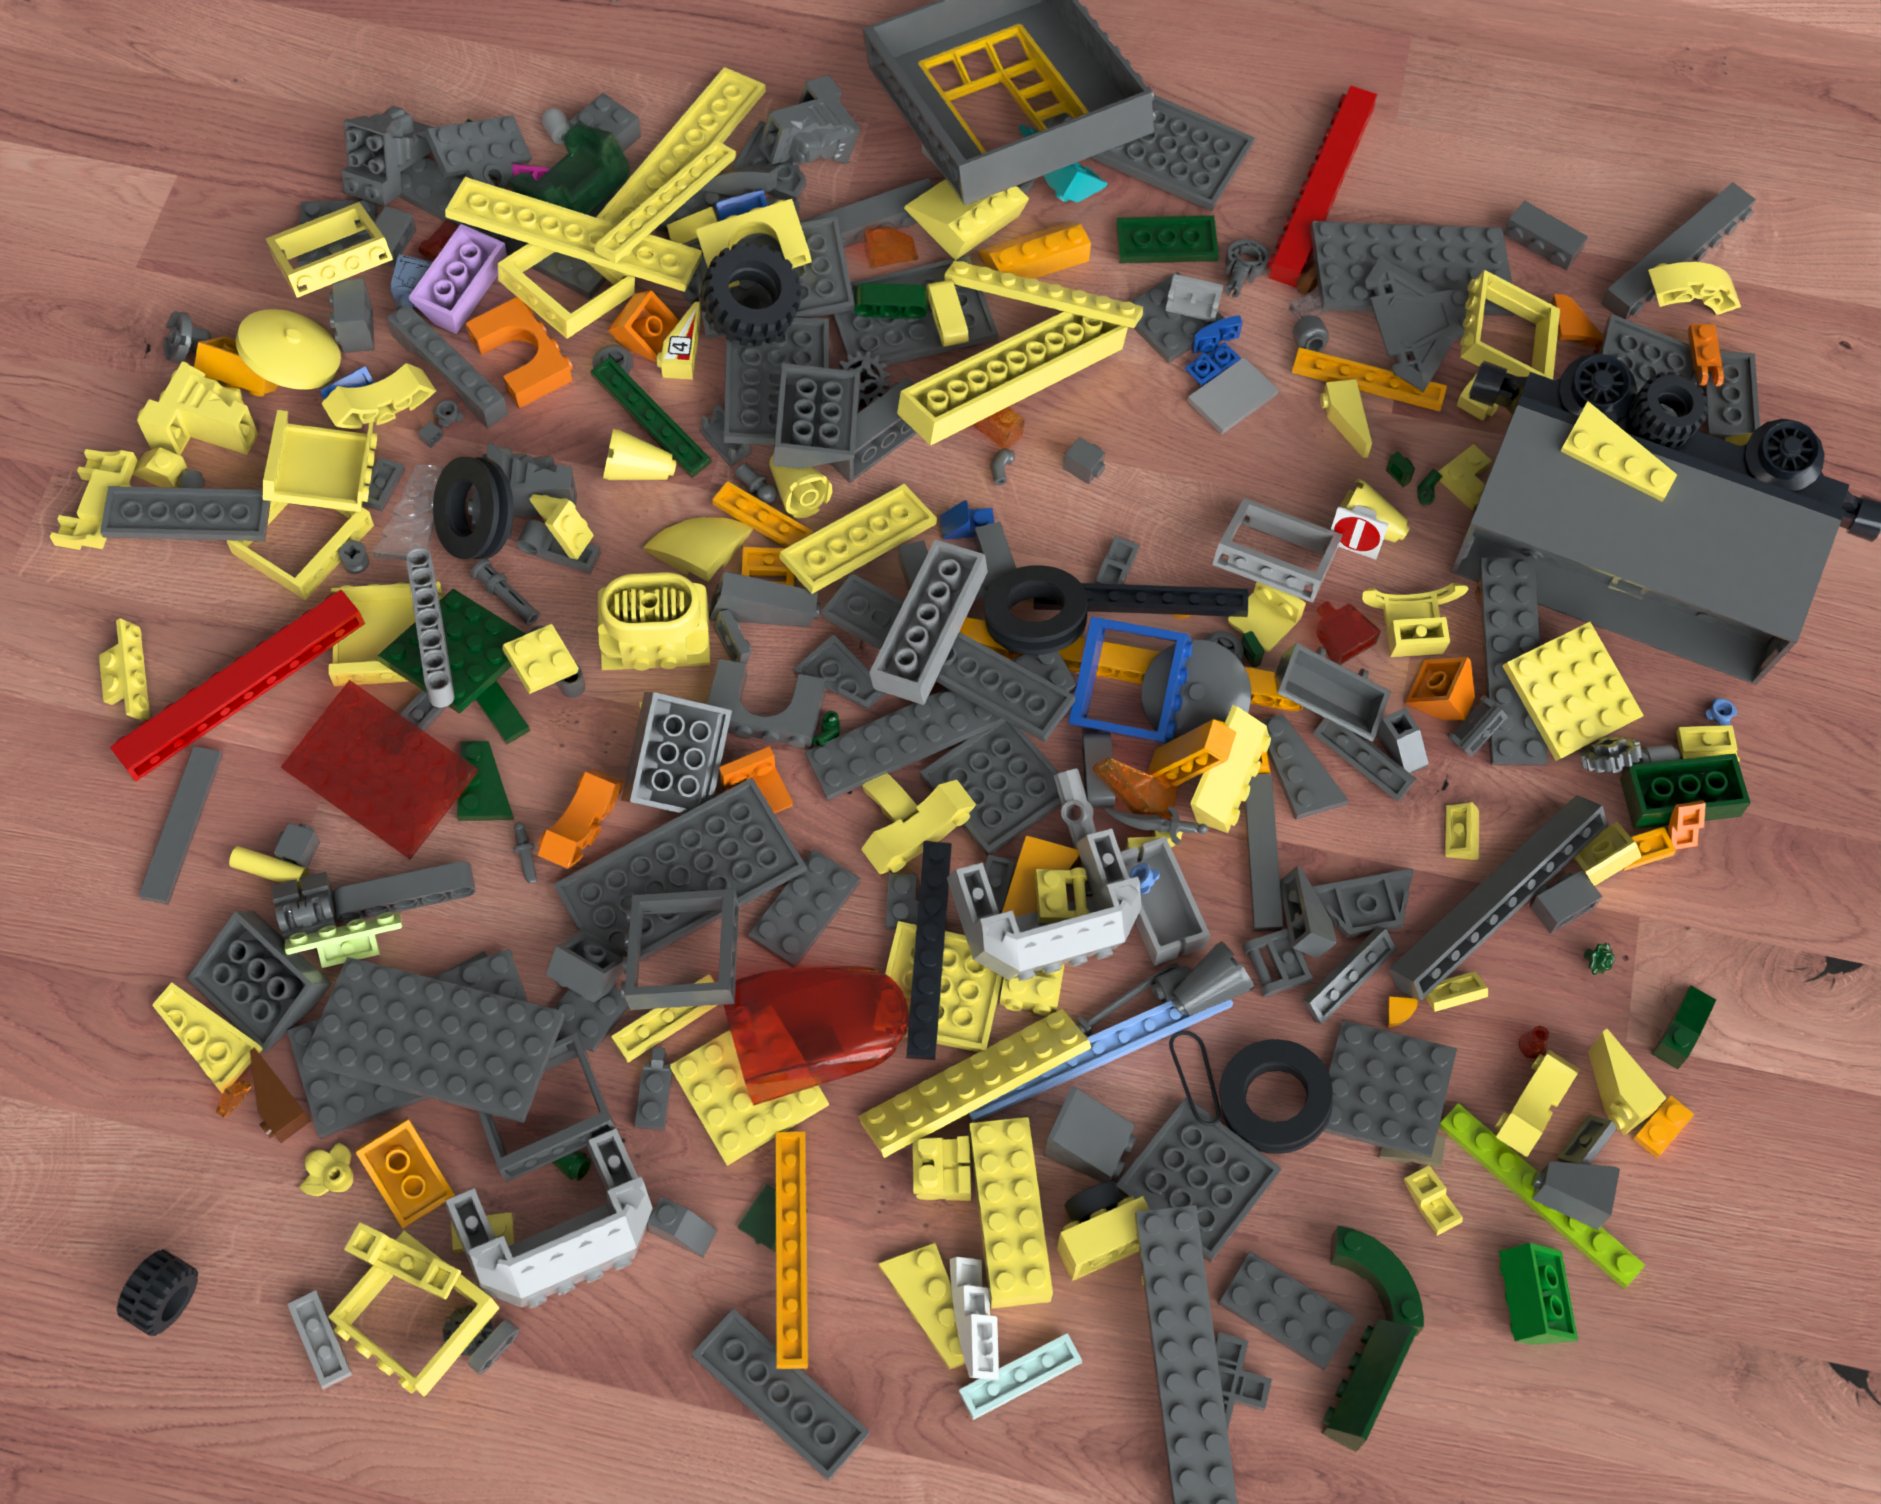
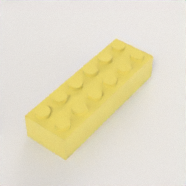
M1029 1117L970 1123L969 1142L989 1288L990 1308L1051 1302L1053 1290Z

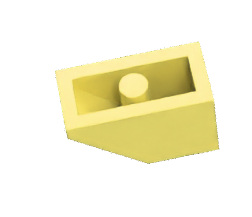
M159 447L143 453L137 461L132 475L159 487L180 488L178 479L181 477V472L187 471L188 468L182 456Z

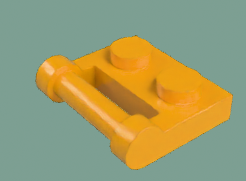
M743 547L741 575L748 577L750 575L786 577V581L771 582L795 587V575L779 558L780 551L786 548Z

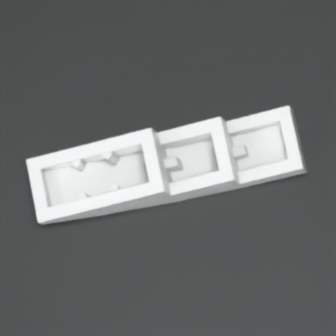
M962 1257L951 1258V1291L955 1321L969 1377L997 1380L999 1379L997 1316H990L989 1288L982 1287V1260Z

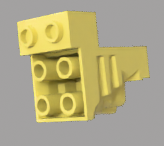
M183 361L179 368L173 372L171 382L166 390L162 391L159 402L149 399L145 407L139 411L137 418L150 449L161 447L179 456L190 438L247 455L259 434L247 405H244L239 388L223 387L217 381L205 378L206 375Z

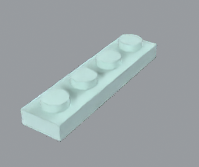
M1067 1333L1000 1368L999 1379H979L959 1389V1394L974 1420L1081 1364L1082 1359Z

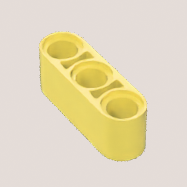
M953 280L927 284L928 300L942 346L946 347L969 342L967 325Z

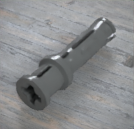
M488 559L479 561L473 567L471 577L475 580H480L486 586L488 593L496 594L527 625L536 622L540 612L532 607L507 583L506 576L503 573H498L491 566V562Z

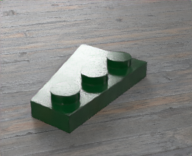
M461 741L457 802L458 821L514 820L489 741Z

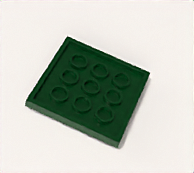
M452 589L440 600V607L454 689V700L448 707L460 714L512 666L502 650L503 645L526 635V633L457 590ZM415 622L377 656L381 664L427 693Z

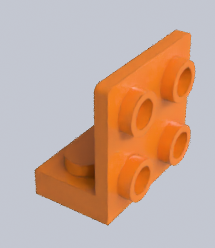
M770 746L719 767L720 781L725 792L753 778L774 814L793 806V801L775 767V757Z

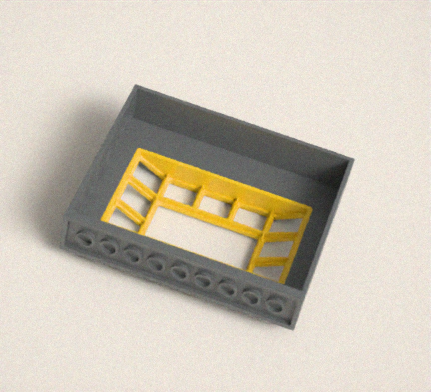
M938 0L863 28L869 68L964 206L1154 132L1153 121L1156 120V116L1152 107L1154 93L1151 87H1147L1144 84L1141 75L1132 69L1130 61L1124 59L1118 46L1112 44L1108 34L1100 29L1097 20L1092 19L1087 8L1082 6L1079 0ZM1017 36L1028 60L1003 69L993 45ZM980 49H985L996 72L971 82L960 57ZM953 61L964 85L943 92L928 69ZM1035 70L1043 81L1018 90L1010 78ZM1002 82L1039 132L986 152L951 101ZM1051 91L1058 100V104L1035 112L1026 101L1028 98ZM1064 112L1072 119L1048 129L1042 122Z

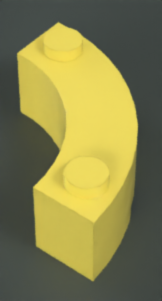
M1701 262L1662 263L1655 268L1649 269L1652 285L1660 307L1673 303L1690 302L1694 298L1701 299L1705 305L1715 311L1716 315L1741 307L1731 277L1726 271L1715 265Z
M405 363L395 373L377 383L357 388L338 386L321 404L335 426L355 429L362 428V424L375 422L376 426L387 423L396 418L395 413L409 408L411 411L421 405L436 390L422 369Z
M958 780L939 784L916 807L917 814L911 816L905 822L899 819L887 827L874 831L861 850L880 875L889 871L893 873L898 872L907 862L923 853L924 841L939 842L956 826L967 822L970 818L969 813L976 804Z
M1548 1050L1545 1056L1542 1054L1538 1055L1531 1066L1535 1073L1509 1114L1504 1112L1495 1125L1496 1128L1500 1129L1496 1138L1526 1157L1542 1135L1553 1113L1549 1110L1551 1104L1555 1107L1558 1106L1580 1069L1551 1050Z

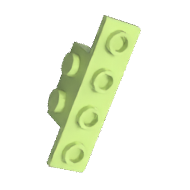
M386 912L379 914L375 919L366 921L364 919L352 920L345 926H325L319 929L318 932L310 934L305 932L295 933L289 939H285L286 954H292L317 948L322 968L345 963L347 957L359 960L380 955L375 934L402 928L400 913Z

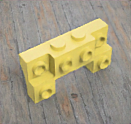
M85 450L84 454L87 458V463L85 467H78L77 472L82 480H88L89 483L77 510L79 518L58 516L57 520L61 525L58 534L51 533L50 535L55 546L80 550L82 546L103 549L107 538H103L100 531L108 486L132 487L129 482L138 461L134 452L123 450L116 452Z

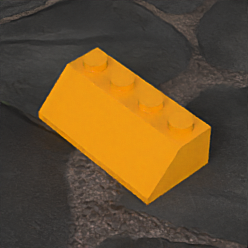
M1068 221L979 250V255L985 266L991 270L1012 273L1028 279H1036L1088 262L1091 241L1081 224Z

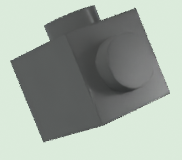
M1079 437L1065 454L1063 469L1089 484L1094 477L1098 478L1103 473L1106 466L1104 464L1105 452L1097 445L1090 444Z
M288 823L285 831H281L278 835L277 847L274 853L277 859L308 868L320 842L314 829L305 824L297 826Z

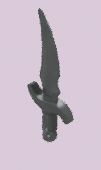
M1168 806V813L1172 816V819L1162 818L1158 814H1132L1108 807L1105 808V811L1113 818L1126 825L1142 830H1157L1160 833L1164 831L1170 832L1171 841L1176 845H1180V839L1177 837L1178 832L1206 834L1208 831V826L1204 823L1180 821L1178 812L1171 806Z

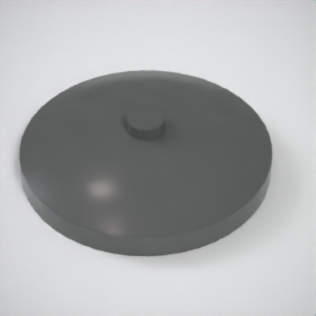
M1191 640L1193 642V653L1191 658H1187L1185 666L1188 669L1186 684L1181 685L1179 694L1182 696V706L1180 711L1175 713L1174 722L1177 723V729L1174 732L1173 739L1170 738V741L1213 719L1225 723L1232 705L1248 713L1251 703V685L1248 674L1240 660L1220 644L1207 640ZM1176 644L1169 646L1157 655L1148 667L1142 684L1141 700L1143 710L1148 722L1156 732H1158Z

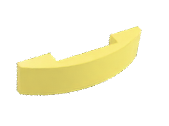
M359 1222L344 1249L352 1255L445 1300L461 1273L460 1270L408 1247Z

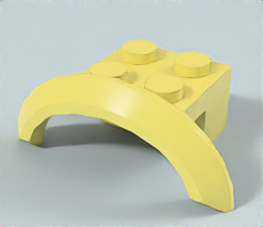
M1451 583L1439 590L1410 595L1384 594L1375 588H1368L1362 593V600L1371 607L1384 610L1390 657L1444 654L1450 643L1446 617H1440L1438 605L1461 597L1468 591V587L1459 583Z

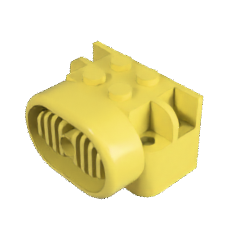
M672 572L635 573L622 575L598 591V632L602 670L636 669L644 671L649 668L674 669L676 667L710 665L709 607L707 591L702 584L692 583L686 577Z

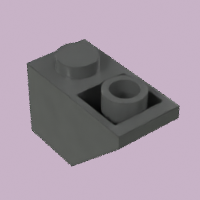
M1403 708L1382 718L1376 734L1392 759L1410 774L1427 767L1429 763L1420 729L1407 709Z

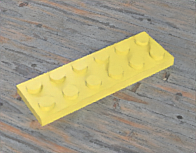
M903 484L780 551L779 558L809 592L813 594L936 525L937 517Z

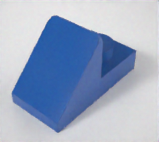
M967 500L960 502L940 515L943 540L974 537L976 527L995 523L993 508L969 510Z

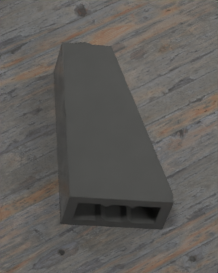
M724 571L712 595L709 619L716 620L719 611L729 609L733 618L737 619L738 622L809 627L812 620L818 618L821 603L817 602L818 592L811 594L807 589Z

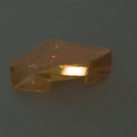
M241 1081L225 1088L216 1113L223 1118L231 1114L245 1099L252 1086L245 1081Z

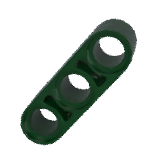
M861 283L855 288L854 312L861 317L920 319L927 315L928 290L922 285Z

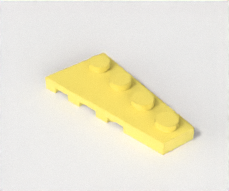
M172 982L152 1004L223 1095L250 1065V1050L254 1047L259 1053L262 1050L259 1044Z
M933 1243L879 1263L880 1270L893 1285L894 1290L904 1301L911 1315L926 1333L927 1338L949 1370L965 1364L955 1321L951 1283L936 1244Z

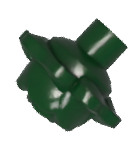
M1607 942L1604 944L1599 943L1594 950L1587 949L1584 952V958L1590 961L1589 969H1592L1591 973L1593 975L1603 974L1605 971L1612 969V964L1615 962L1613 950Z

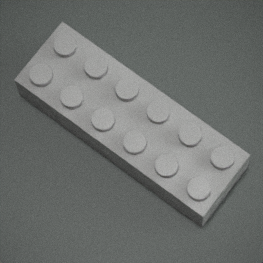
M934 540L869 672L874 689L922 705L925 704L988 572L985 554Z

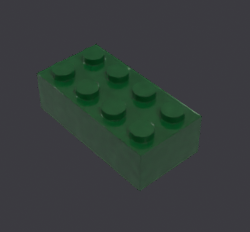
M1736 753L1633 764L1631 767H1627L1620 778L1633 829L1669 825L1673 810L1678 804L1704 801L1706 803L1704 821L1741 817L1751 803Z

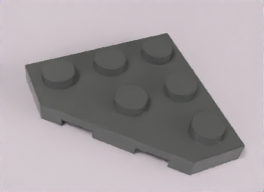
M759 121L732 169L746 166L778 167L777 186L768 193L785 200L792 199V201H798L806 187V178L793 157H790L783 163L771 165L759 148L766 126L765 122Z

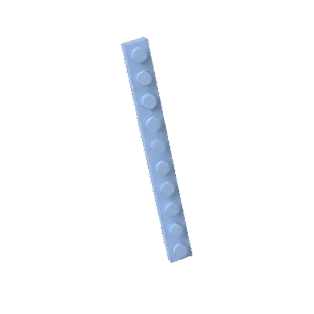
M1228 1000L1188 1016L1186 1012L1180 1014L1173 1003L1168 1001L1088 1037L1090 1049L968 1114L973 1123L1227 1010L1232 1007L1233 1002Z

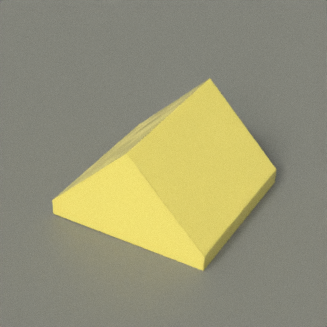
M1616 822L1604 829L1574 857V860L1595 886L1640 859L1641 854L1635 841Z

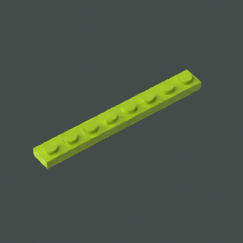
M1459 1103L1441 1121L1439 1128L1623 1289L1643 1269L1645 1264L1602 1227L1596 1230L1532 1200L1534 1187L1531 1186V1182L1536 1170L1508 1145L1496 1138L1493 1132Z

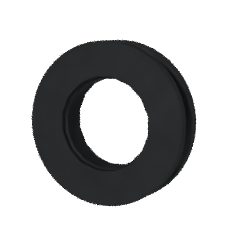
M458 457L449 462L443 469L434 491L433 519L438 538L446 551L456 558L488 559L493 557L505 545L512 527L514 505L509 480L503 469L491 459ZM474 484L480 499V517L477 527L472 532L466 519L465 502L468 491Z
M1032 565L1010 570L998 577L990 585L984 598L985 624L989 635L1000 646L1016 653L1044 655L1057 652L1074 643L1082 635L1087 625L1086 591L1077 578L1059 568ZM1030 598H1046L1055 601L1062 607L1059 614L1041 622H1027L1016 618L1009 612L1014 605Z
M1269 1039L1253 1043L1239 1051L1230 1060L1223 1072L1220 1082V1101L1223 1117L1231 1131L1258 1151L1283 1154L1302 1149L1321 1135L1331 1117L1333 1090L1327 1068L1316 1054L1301 1044L1282 1039ZM1273 1071L1292 1074L1301 1081L1306 1089L1307 1098L1304 1107L1296 1116L1286 1121L1272 1122L1261 1119L1251 1111L1246 1102L1248 1087L1255 1078L1266 1072Z

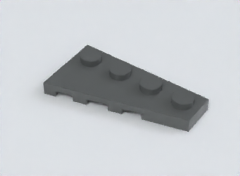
M1283 714L1259 720L1267 726L1269 737H1271L1267 750L1268 756L1295 820L1347 805L1349 800Z

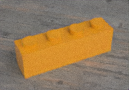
M1215 719L1155 749L1146 778L1169 790L1227 762L1237 732L1227 727L1224 722Z

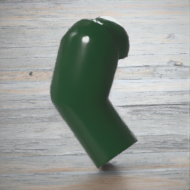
M1434 468L1417 487L1418 500L1422 505L1433 503L1435 500V485L1443 477Z
M827 711L824 714L822 732L812 739L815 747H823L828 741L839 736L840 721L839 715L835 711Z

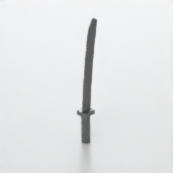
M1177 963L1171 964L1088 1021L1081 1016L1077 1019V1027L1083 1034L1089 1037L1092 1034L1091 1028L1154 985L1155 977L1180 966Z

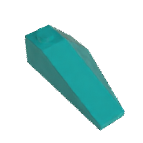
M1023 124L1019 126V130L1024 138L1039 132ZM1077 162L1043 175L1048 185L1056 191L1054 195L1064 202H1067L1069 199L1078 203L1102 190L1108 184L1089 167H1083Z

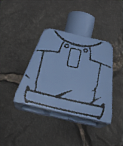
M401 254L398 255L390 285L393 299L398 303L396 310L405 304H408L412 309L416 307L409 300V295L433 262Z

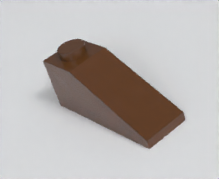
M254 1047L250 1050L257 1110L264 1120L259 1125L269 1138L275 1135L280 1143H282L311 1121Z

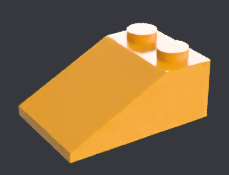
M408 1116L356 1147L355 1152L402 1229L442 1205L446 1200L455 1197L454 1192Z

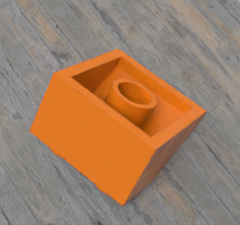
M652 290L633 295L608 331L624 348L653 362H657L658 352H662L665 339L679 323V319Z

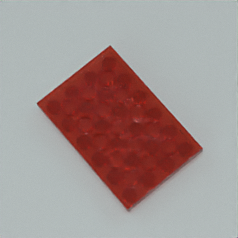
M351 680L345 684L281 766L284 771L409 860L412 859L479 771L472 764Z

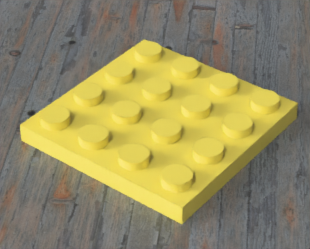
M1591 622L1502 665L1555 761L1644 716Z
M900 921L897 923L872 1029L875 1031L907 1038L917 925ZM945 931L937 1044L979 1053L986 1051L1003 977L973 960L965 935Z
M771 1006L672 1063L670 1067L727 1166L775 1138L776 1132H785L829 1106L826 1097Z

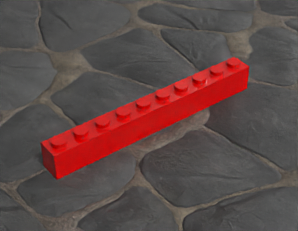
M1350 85L1347 94L1342 93L1338 104L1340 110L1339 112L1334 111L1330 125L1333 126L1331 129H1326L1322 141L1325 142L1324 146L1319 145L1315 156L1317 163L1311 164L1307 174L1309 181H1304L1301 186L1299 195H1302L1301 199L1296 198L1291 211L1294 215L1293 217L1288 216L1283 229L1286 233L1278 238L1275 247L1278 250L1277 254L1272 253L1267 265L1268 268H1271L1269 279L1297 288V280L1304 272L1313 252L1310 225L1312 221L1326 222L1373 113L1378 94Z
M342 590L327 596L322 603L313 609L305 611L300 618L289 625L283 626L278 633L267 640L261 641L253 650L244 656L236 658L231 665L220 672L214 673L209 680L189 690L184 697L175 703L167 705L162 712L142 722L137 729L128 735L120 737L115 744L110 746V749L135 782L365 625L360 611Z

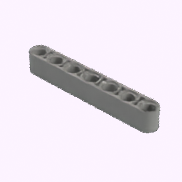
M415 548L409 551L406 561L424 681L430 703L438 708L446 707L454 700V689L436 575L430 552L425 548Z

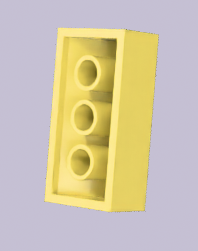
M1232 705L1225 721L1227 727L1237 732L1228 761L1203 773L1190 803L1197 823H1204L1208 827L1225 833L1229 832L1231 825H1236L1240 815V810H1238L1241 801H1246L1250 792L1249 782L1251 777H1256L1261 765L1259 761L1262 752H1267L1271 742L1267 726Z

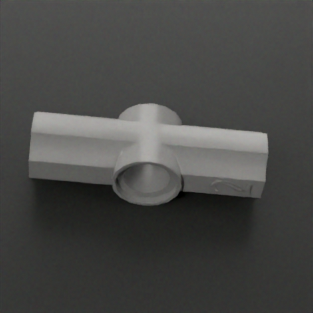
M1072 769L1053 776L1062 804L1061 817L1067 823L1074 849H1077L1076 843L1086 835L1096 833V829L1092 819L1093 807L1087 801L1079 770ZM1076 805L1080 807L1082 812L1079 819H1076L1073 815V809Z

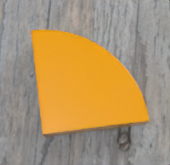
M1389 996L1387 1000V1027L1399 1026L1413 1015L1418 1000Z

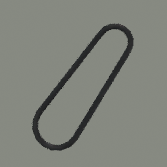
M1190 1031L1176 1032L1170 1038L1169 1049L1192 1113L1200 1124L1205 1126L1216 1125L1221 1119V1110L1205 1045L1200 1037ZM1178 1036H1191L1198 1041L1201 1047L1217 1112V1117L1214 1121L1202 1120L1196 1111L1173 1047V1042Z

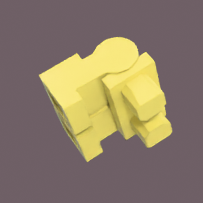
M958 1136L957 1139L942 1140V1138H925L913 1142L914 1194H916L918 1199L971 1201L969 1136Z

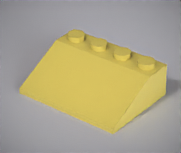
M945 179L905 205L904 209L954 260H957L1018 218L1029 198L1017 186L964 206Z

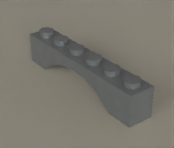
M405 304L387 317L391 335L407 351L420 356L435 368L457 392L471 413L488 429L508 415L504 396L408 304Z

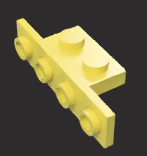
M120 618L116 620L118 644L99 654L103 701L113 705L124 699L126 715L145 721L150 719L141 629L139 626Z

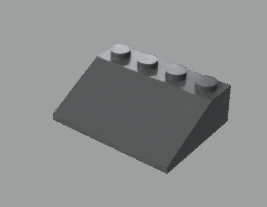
M782 363L772 466L800 469L854 459L860 372Z
M644 692L621 801L685 814L713 799L732 710L656 692Z
M235 911L187 978L247 1037L259 1044L263 1052H268L288 1033L287 1030L292 1029L317 1005L332 984L299 952L286 954L284 938L255 911Z

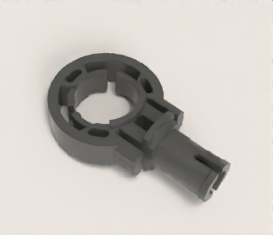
M1241 239L1229 246L1225 259L1227 266L1226 275L1229 276L1232 269L1233 272L1224 288L1228 296H1230L1232 290H1234L1233 298L1239 296L1248 275H1250L1248 283H1252L1254 278L1261 276L1266 271L1269 253L1262 244L1254 240ZM1246 254L1255 257L1257 261H1246L1240 258L1239 255Z

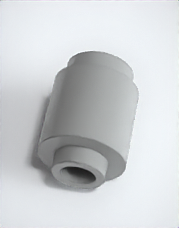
M551 108L544 112L542 125L556 144H564L570 141L572 138L570 123L564 113L556 108Z
M1671 744L1643 747L1641 750L1643 757L1639 758L1640 761L1636 762V764L1679 760L1680 756L1678 750L1674 749Z

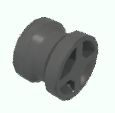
M347 541L340 547L339 557L347 572L358 574L367 569L369 557L361 542Z

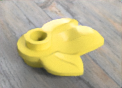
M337 1143L330 1153L324 1150H315L308 1153L305 1158V1167L310 1175L300 1184L299 1188L311 1196H321L329 1190L332 1192L348 1190L353 1183V1171L349 1167L352 1157L350 1150L345 1145Z

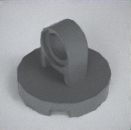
M174 311L166 325V328L171 330L169 338L164 337L165 358L175 363H182L188 352H197L198 342L195 341L212 339L211 333L204 329L192 327L191 317L188 313Z

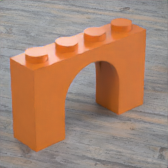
M515 297L466 322L465 325L469 339L481 355L511 341H524L538 349L537 354L529 363L503 376L506 391L520 409L571 382L570 370L573 369V366L566 355L562 356L560 354V348L554 338L550 339L547 336V330L542 321H536L533 310L524 304L521 299Z

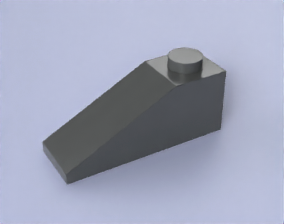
M1296 866L1280 880V890L1291 945L1293 949L1319 958L1337 944L1331 918L1302 868Z

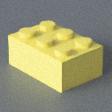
M1143 1196L1137 1199L1128 1197L1120 1201L1115 1209L1108 1212L1106 1209H1101L1090 1216V1220L1081 1224L1079 1221H1074L1062 1228L1063 1232L1060 1233L1057 1250L1072 1281L1139 1252L1134 1212L1150 1210Z

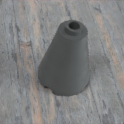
M1223 941L1216 944L1172 992L1175 998L1171 1002L1180 1014L1186 1012L1188 1016H1191L1254 989V984L1241 963L1236 961L1233 957V952Z

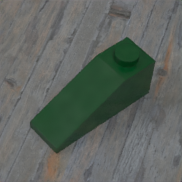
M1690 985L1652 1055L1679 1069L1688 1059L1699 1039L1716 999Z

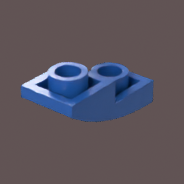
M1240 315L1221 319L1194 335L1192 352L1208 353L1218 347L1219 341H1231L1239 338L1242 327Z
M1224 341L1208 355L1205 352L1187 365L1185 370L1202 387L1241 360V358Z

